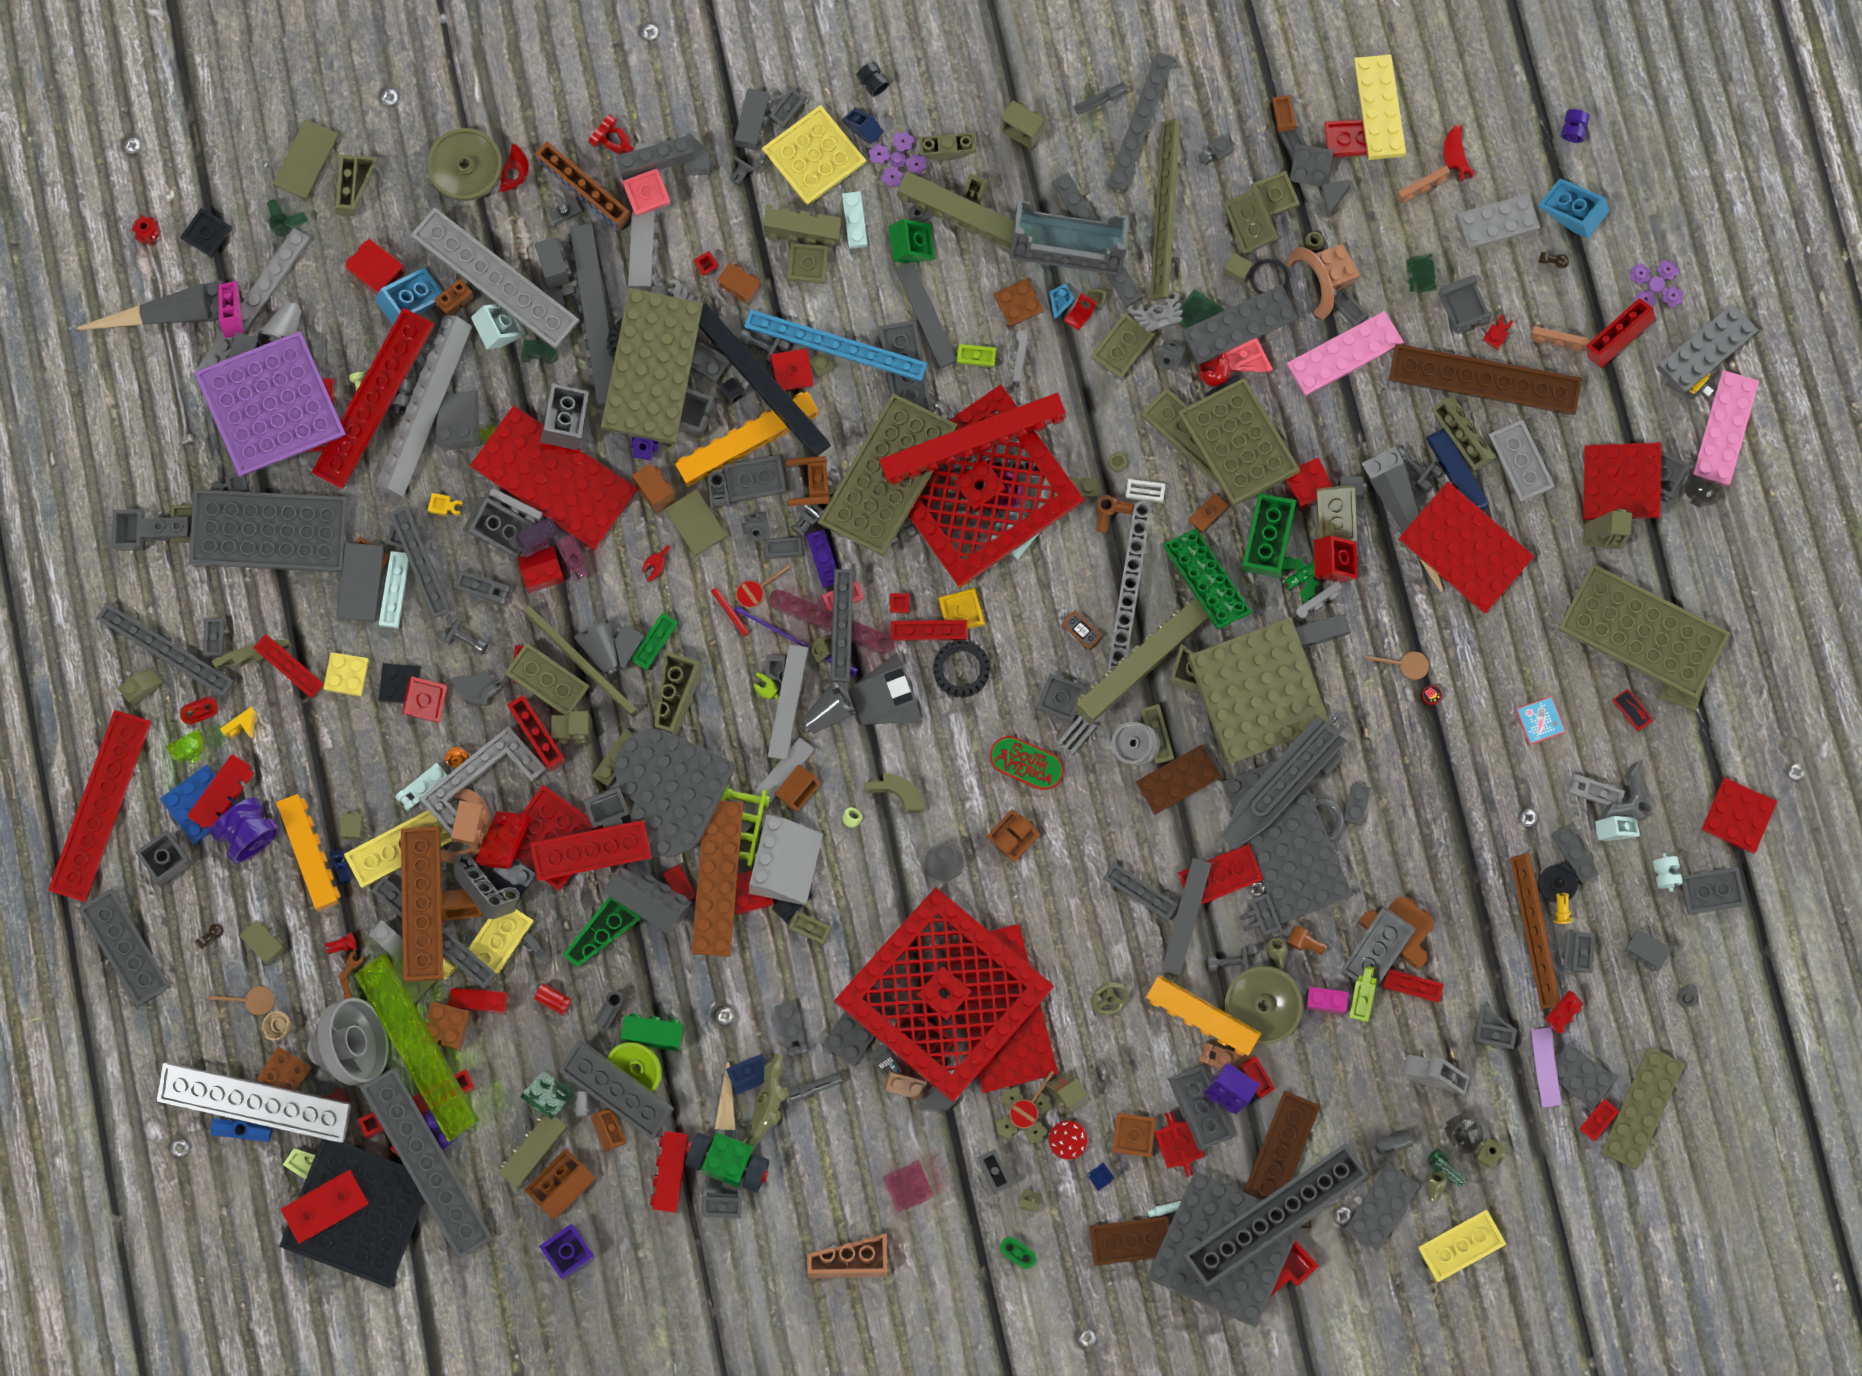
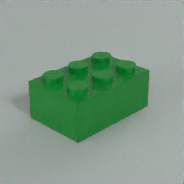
M630 1013L629 1016L624 1015L621 1040L623 1043L630 1041L639 1042L651 1048L682 1052L685 1028L680 1023V1020L668 1019L667 1022L660 1020L661 1018L656 1016H649V1019L641 1017V1014Z

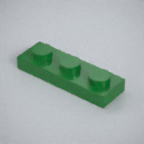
M661 613L631 661L648 671L679 623L666 614Z

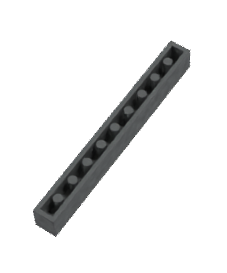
M592 223L571 226V233H568L567 236L569 245L573 244V251H570L571 260L576 263L573 274L574 279H578L579 286H576L577 298L581 297L582 304H578L580 315H584V321L581 322L582 331L587 333V339L584 340L586 351L589 350L590 357H587L588 368H592L593 375H590L591 386H595L596 393H592L594 404H598L599 410L605 409L614 356L610 357V350H607V338L610 329Z

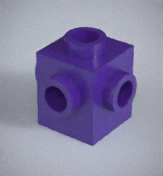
M636 436L632 437L630 448H633L632 458L651 461L654 457V452L658 451L659 441Z

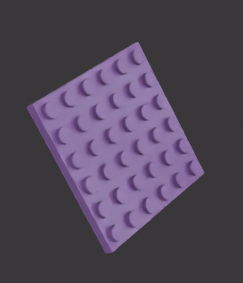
M301 331L194 372L238 477L345 436L343 427Z

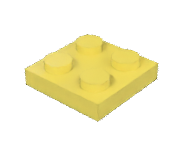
M331 652L323 688L324 691L362 697L369 659Z

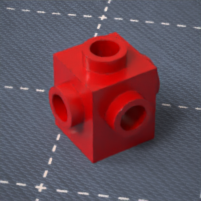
M141 215L132 224L131 230L135 235L134 239L141 244L146 243L151 247L161 233L157 225L158 222L150 216L146 218Z

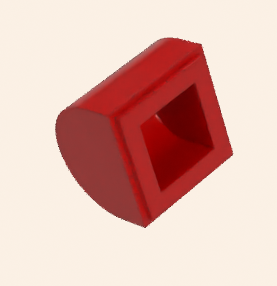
M710 251L693 260L702 277L719 267Z

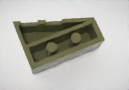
M339 155L335 215H355L377 165L376 157Z
M1616 509L1585 523L1583 546L1622 549L1631 533L1632 513L1624 509Z

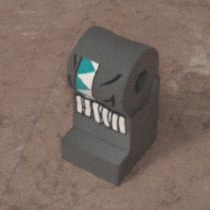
M884 1044L869 1054L871 1060L886 1078L889 1070L904 1074Z

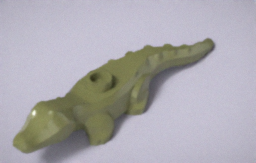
M778 1053L764 1067L763 1087L757 1096L752 1114V1129L748 1133V1140L745 1141V1144L753 1146V1151L771 1125L776 1126L781 1119V1113L778 1109L781 1101H784L789 1093L787 1087L780 1086L783 1057Z

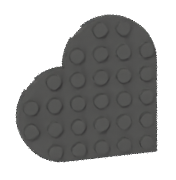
M661 729L640 731L624 742L616 757L615 776L622 792L628 798L635 801L631 813V822L645 820L651 853L662 857H676L677 855L689 852L700 842L737 764Z

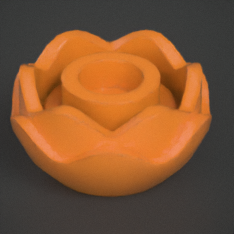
M453 747L446 752L444 761H446L448 766L457 768L469 756L463 748Z

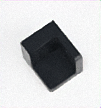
M733 377L723 384L720 381L716 383L718 390L730 406L746 396L741 384L738 385Z

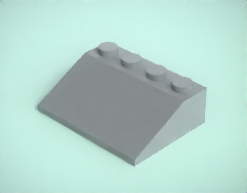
M766 815L749 884V894L806 905L823 834L788 819Z

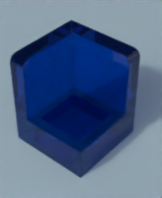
M1104 1162L1087 1173V1177L1097 1191H1100L1115 1179Z

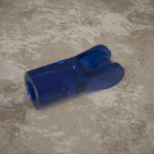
M339 847V850L334 852L329 851L340 883L344 884L352 881L353 877L342 848ZM342 857L343 861L336 863L335 859Z

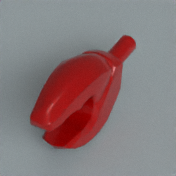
M668 544L660 554L654 553L644 562L642 567L643 573L650 566L654 567V571L647 578L648 583L657 578L662 572L665 558L663 557L671 548Z

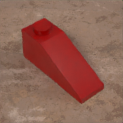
M451 988L448 1006L468 1011L506 1015L509 995L505 992Z

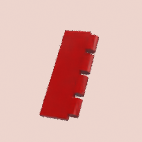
M231 754L187 817L204 829H207V827L211 828L220 818L217 816V813L219 812L223 815L232 806L233 803L228 798L231 797L236 800L245 788L239 784L240 781L247 784L255 774L250 770L251 766L234 754Z

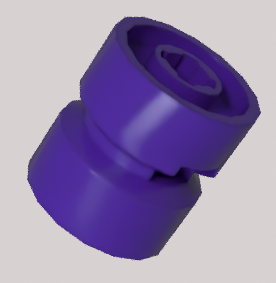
M1578 109L1567 110L1564 119L1565 124L1560 135L1561 138L1572 143L1584 142L1585 128L1588 126L1590 115Z

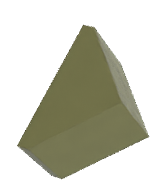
M970 173L962 197L980 205L987 190V179Z

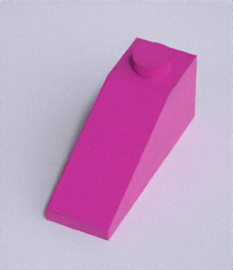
M237 281L219 284V323L224 337H235L236 332L243 334V318Z

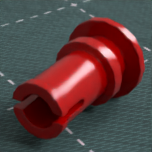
M349 932L348 937L342 936L339 940L327 942L325 947L329 948L326 951L330 955L342 950L349 951L350 948L356 951L357 944L354 935Z

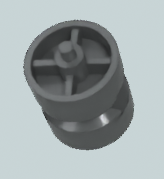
M403 380L388 407L389 409L395 410V413L406 411L411 400L409 395L412 394L413 382Z

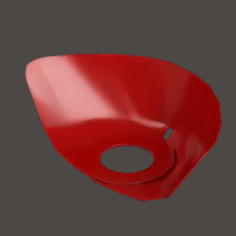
M514 143L511 146L510 156L502 171L501 185L498 192H506L525 182L528 175L529 163L522 149ZM510 169H516L519 176L511 180L507 177V172Z

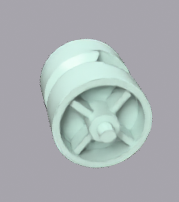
M1664 853L1661 859L1653 861L1654 871L1658 873L1656 877L1658 889L1667 888L1670 892H1673L1674 887L1683 884L1681 873L1677 871L1680 868L1678 857H1667L1666 853Z

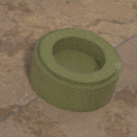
M1119 452L1113 453L1109 457V468L1114 472L1124 471L1127 467L1126 456Z

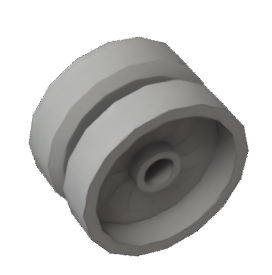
M1128 722L1116 729L1112 737V748L1119 760L1127 764L1142 766L1149 764L1156 758L1160 748V740L1152 727L1138 722Z

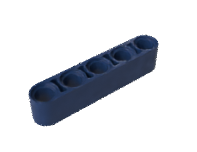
M1442 428L1427 436V442L1450 483L1482 511L1487 509L1489 506L1485 496L1446 430Z

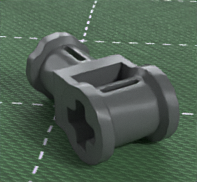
M817 504L805 505L800 513V519L790 528L803 538L805 536L804 533L809 527L812 526L814 528L825 509H822Z

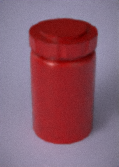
M542 983L534 996L535 1001L556 1013L559 1012L561 1016L568 1011L572 1003L571 998H567L566 995L545 983Z

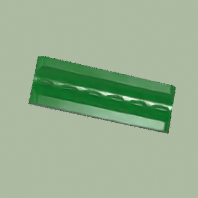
M1196 528L1163 544L1166 554L1216 629L1219 630L1252 613Z

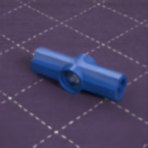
M213 1118L210 1130L212 1136L269 1143L272 1137V1127L256 1123ZM244 1125L246 1132L243 1135H238L237 1129Z

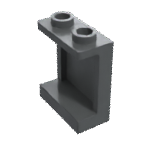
M1475 274L1439 289L1438 295L1455 333H1466L1472 330V327L1476 325L1484 326L1491 320L1492 312L1488 311L1479 292Z

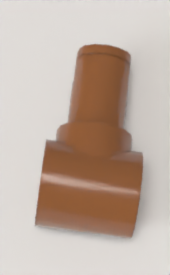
M1294 925L1286 942L1287 945L1298 950H1306L1308 948L1323 955L1327 945L1313 939L1309 935L1310 932Z

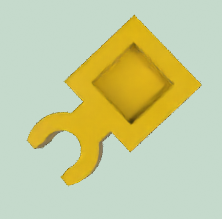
M432 493L428 513L447 516L448 511H450L455 516H461V512L455 511V507L463 506V502L459 500L451 502L450 496Z

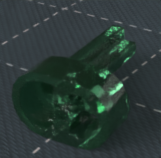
M1439 1148L1434 1149L1428 1156V1165L1434 1171L1443 1173L1459 1188L1463 1187L1467 1178L1448 1163L1447 1155Z

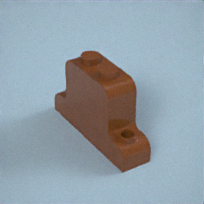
M1397 897L1388 909L1417 928L1399 956L1419 971L1427 960V952L1419 945L1434 926L1431 918L1432 915L1425 909L1421 911L1416 907V902L1411 898ZM1373 910L1367 911L1357 923L1368 930L1378 913Z

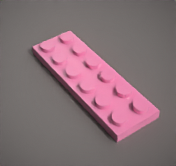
M1383 311L1287 363V367L1306 397L1394 350L1395 344L1403 345L1404 342L1387 313Z
M1722 370L1692 477L1726 487L1730 486L1757 391L1758 380Z

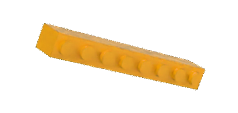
M808 391L804 394L803 392L798 393L793 397V401L810 420L819 416V410ZM770 410L765 411L760 415V418L756 420L751 419L745 422L743 427L738 430L737 428L730 430L727 436L712 440L710 445L705 448L703 446L697 448L694 454L679 458L677 463H675L676 469L688 488L708 477L712 472L723 469L724 465L732 464L790 432V429L773 410L771 412Z

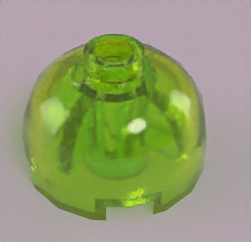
M199 729L165 747L175 761L180 763L188 761L189 764L200 760L199 755L205 749V739Z

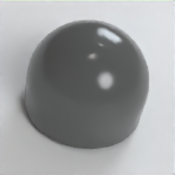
M1690 986L1682 987L1677 994L1678 1002L1685 1007L1693 1006L1698 999L1695 989ZM1685 994L1693 996L1689 1002H1685L1682 999Z

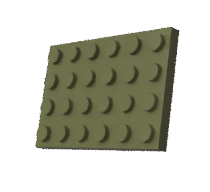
M1245 378L1178 411L1180 419L1233 507L1300 473L1298 465Z

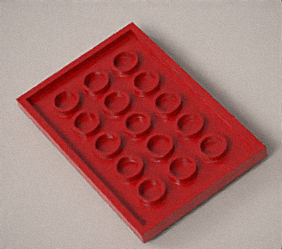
M1448 481L1398 538L1402 544L1483 614L1491 608L1534 558V555Z

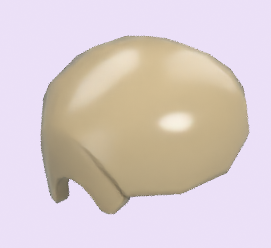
M274 1011L264 1018L261 1028L266 1039L279 1041L285 1039L290 1034L292 1025L286 1013Z

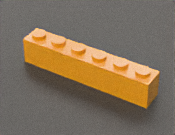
M299 794L276 802L315 909L319 912L340 904L338 898L341 895L338 887H334L331 881L334 879L331 869L326 867L325 862H328L325 852L320 851L319 844H321L318 833L314 834L312 827L315 824L311 815L308 816L305 809H308L305 798L301 799Z
M1161 975L1156 978L1146 997L1150 999L1149 1003L1156 1007L1162 1006L1167 1009L1166 1012L1173 1017L1178 1015L1184 1019L1183 1022L1191 1027L1197 1026L1204 1035L1209 1037L1212 1035L1218 1038L1217 1042L1220 1044L1232 1046L1235 1048L1234 1051L1241 1056H1245V1054L1249 1056L1262 1034Z

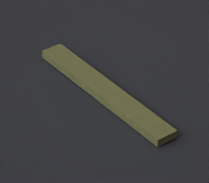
M529 605L523 609L525 615L629 716L634 717L638 713L629 701Z

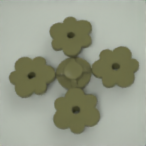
M1013 1087L1011 1090L1005 1089L1004 1094L1000 1097V1101L1005 1104L1007 1109H1010L1016 1101L1023 1099L1017 1087ZM1042 1092L1034 1102L1040 1115H1043L1045 1111H1050L1052 1108L1051 1103H1049L1050 1097L1045 1096ZM1004 1116L1003 1119L996 1121L997 1133L1003 1135L1004 1138L1009 1139L1012 1134L1017 1132L1016 1126L1008 1116ZM1036 1122L1032 1127L1027 1128L1024 1134L1028 1136L1030 1143L1042 1142L1043 1136L1047 1134V1129L1042 1127L1041 1122Z

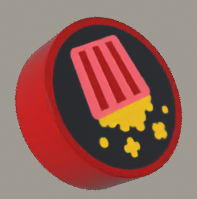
M1434 685L1427 686L1422 693V699L1428 705H1436L1442 697L1441 690Z

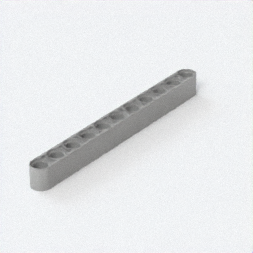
M1145 501L1137 502L1133 511L1108 670L1112 669V671L1118 667L1116 665L1118 662L1113 659V656L1120 654L1127 659L1151 513V507ZM1140 508H1144L1147 511V513L1145 515L1138 514L1137 510ZM1140 526L1144 529V532L1136 533L1134 528ZM1137 544L1141 547V550L1135 552L1131 549V546ZM1130 563H1136L1138 565V568L1132 570L1128 567V565ZM1127 581H1133L1135 583V587L1128 588L1125 585V583ZM1129 599L1132 601V605L1124 606L1122 601ZM1120 618H1127L1129 623L1127 625L1121 624L1119 622ZM1118 636H1124L1127 641L1125 643H1119L1117 642L1116 638Z

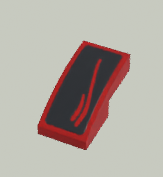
M1628 689L1612 700L1613 704L1625 715L1626 720L1637 732L1653 722L1646 709Z

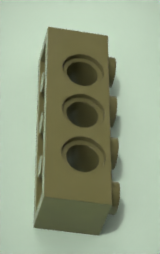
M1454 397L1444 398L1431 409L1473 470L1483 469L1497 458Z

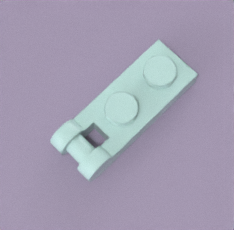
M436 763L408 787L400 791L395 798L399 802L401 801L404 804V809L409 812L421 802L419 798L444 779L447 774ZM412 793L415 798L409 800L407 796Z

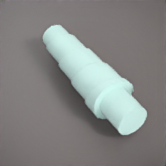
M1181 1201L1156 1206L1154 1209L1147 1211L1148 1216L1153 1218L1171 1213L1178 1209Z

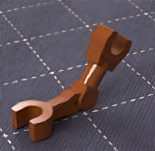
M355 951L349 954L346 962L347 966L338 975L344 992V1000L353 998L349 988V975L353 969L356 970L365 961L362 956L358 961H354V957L357 955Z

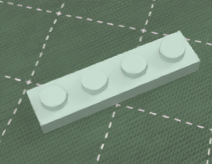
M393 551L390 553L379 619L380 627L399 629L409 568V560L406 553Z

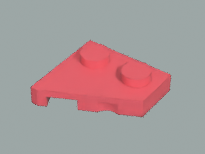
M1257 338L1225 352L1230 360L1231 372H1272L1273 370Z

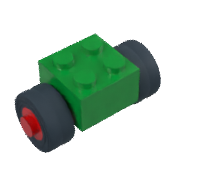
M717 1132L714 1140L710 1136L697 1133L693 1142L689 1143L686 1153H688L685 1162L686 1166L696 1170L702 1169V1174L739 1188L745 1173L742 1187L758 1192L762 1183L766 1182L769 1172H767L770 1163L769 1159L759 1155H754L751 1159L753 1146Z

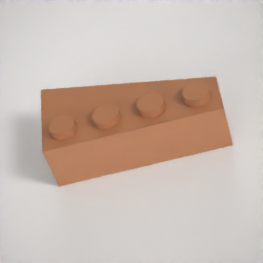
M887 1233L807 1254L808 1279L887 1277Z

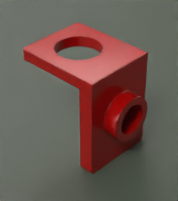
M1081 293L1074 308L1065 317L1064 322L1079 331L1091 317L1097 302ZM1082 300L1087 301L1090 304V308H1085L1082 305Z

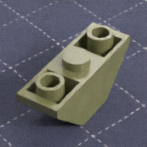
M975 133L919 137L920 156L944 161L957 160L976 152Z

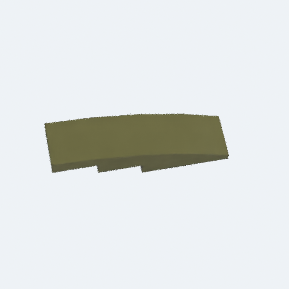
M288 639L274 640L285 650L293 647ZM253 644L229 652L213 660L212 663L218 671H221L233 663L238 668H241L253 660H256L259 665L267 662V660L253 649L256 645Z

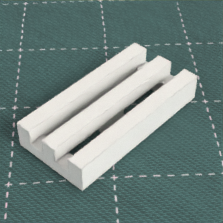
M1128 479L1125 499L1163 504L1165 484ZM1131 485L1161 488V491L1132 488ZM1130 492L1158 495L1160 497L1130 494Z

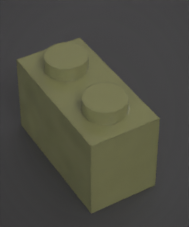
M255 920L239 936L269 966L285 951L282 947L284 942L277 935L273 937L269 933L271 928L264 921L260 924Z

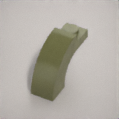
M883 774V781L881 782L880 779H870L864 783L865 794L892 793L903 802L905 814L924 813V804L920 793L912 783L903 777L894 774Z

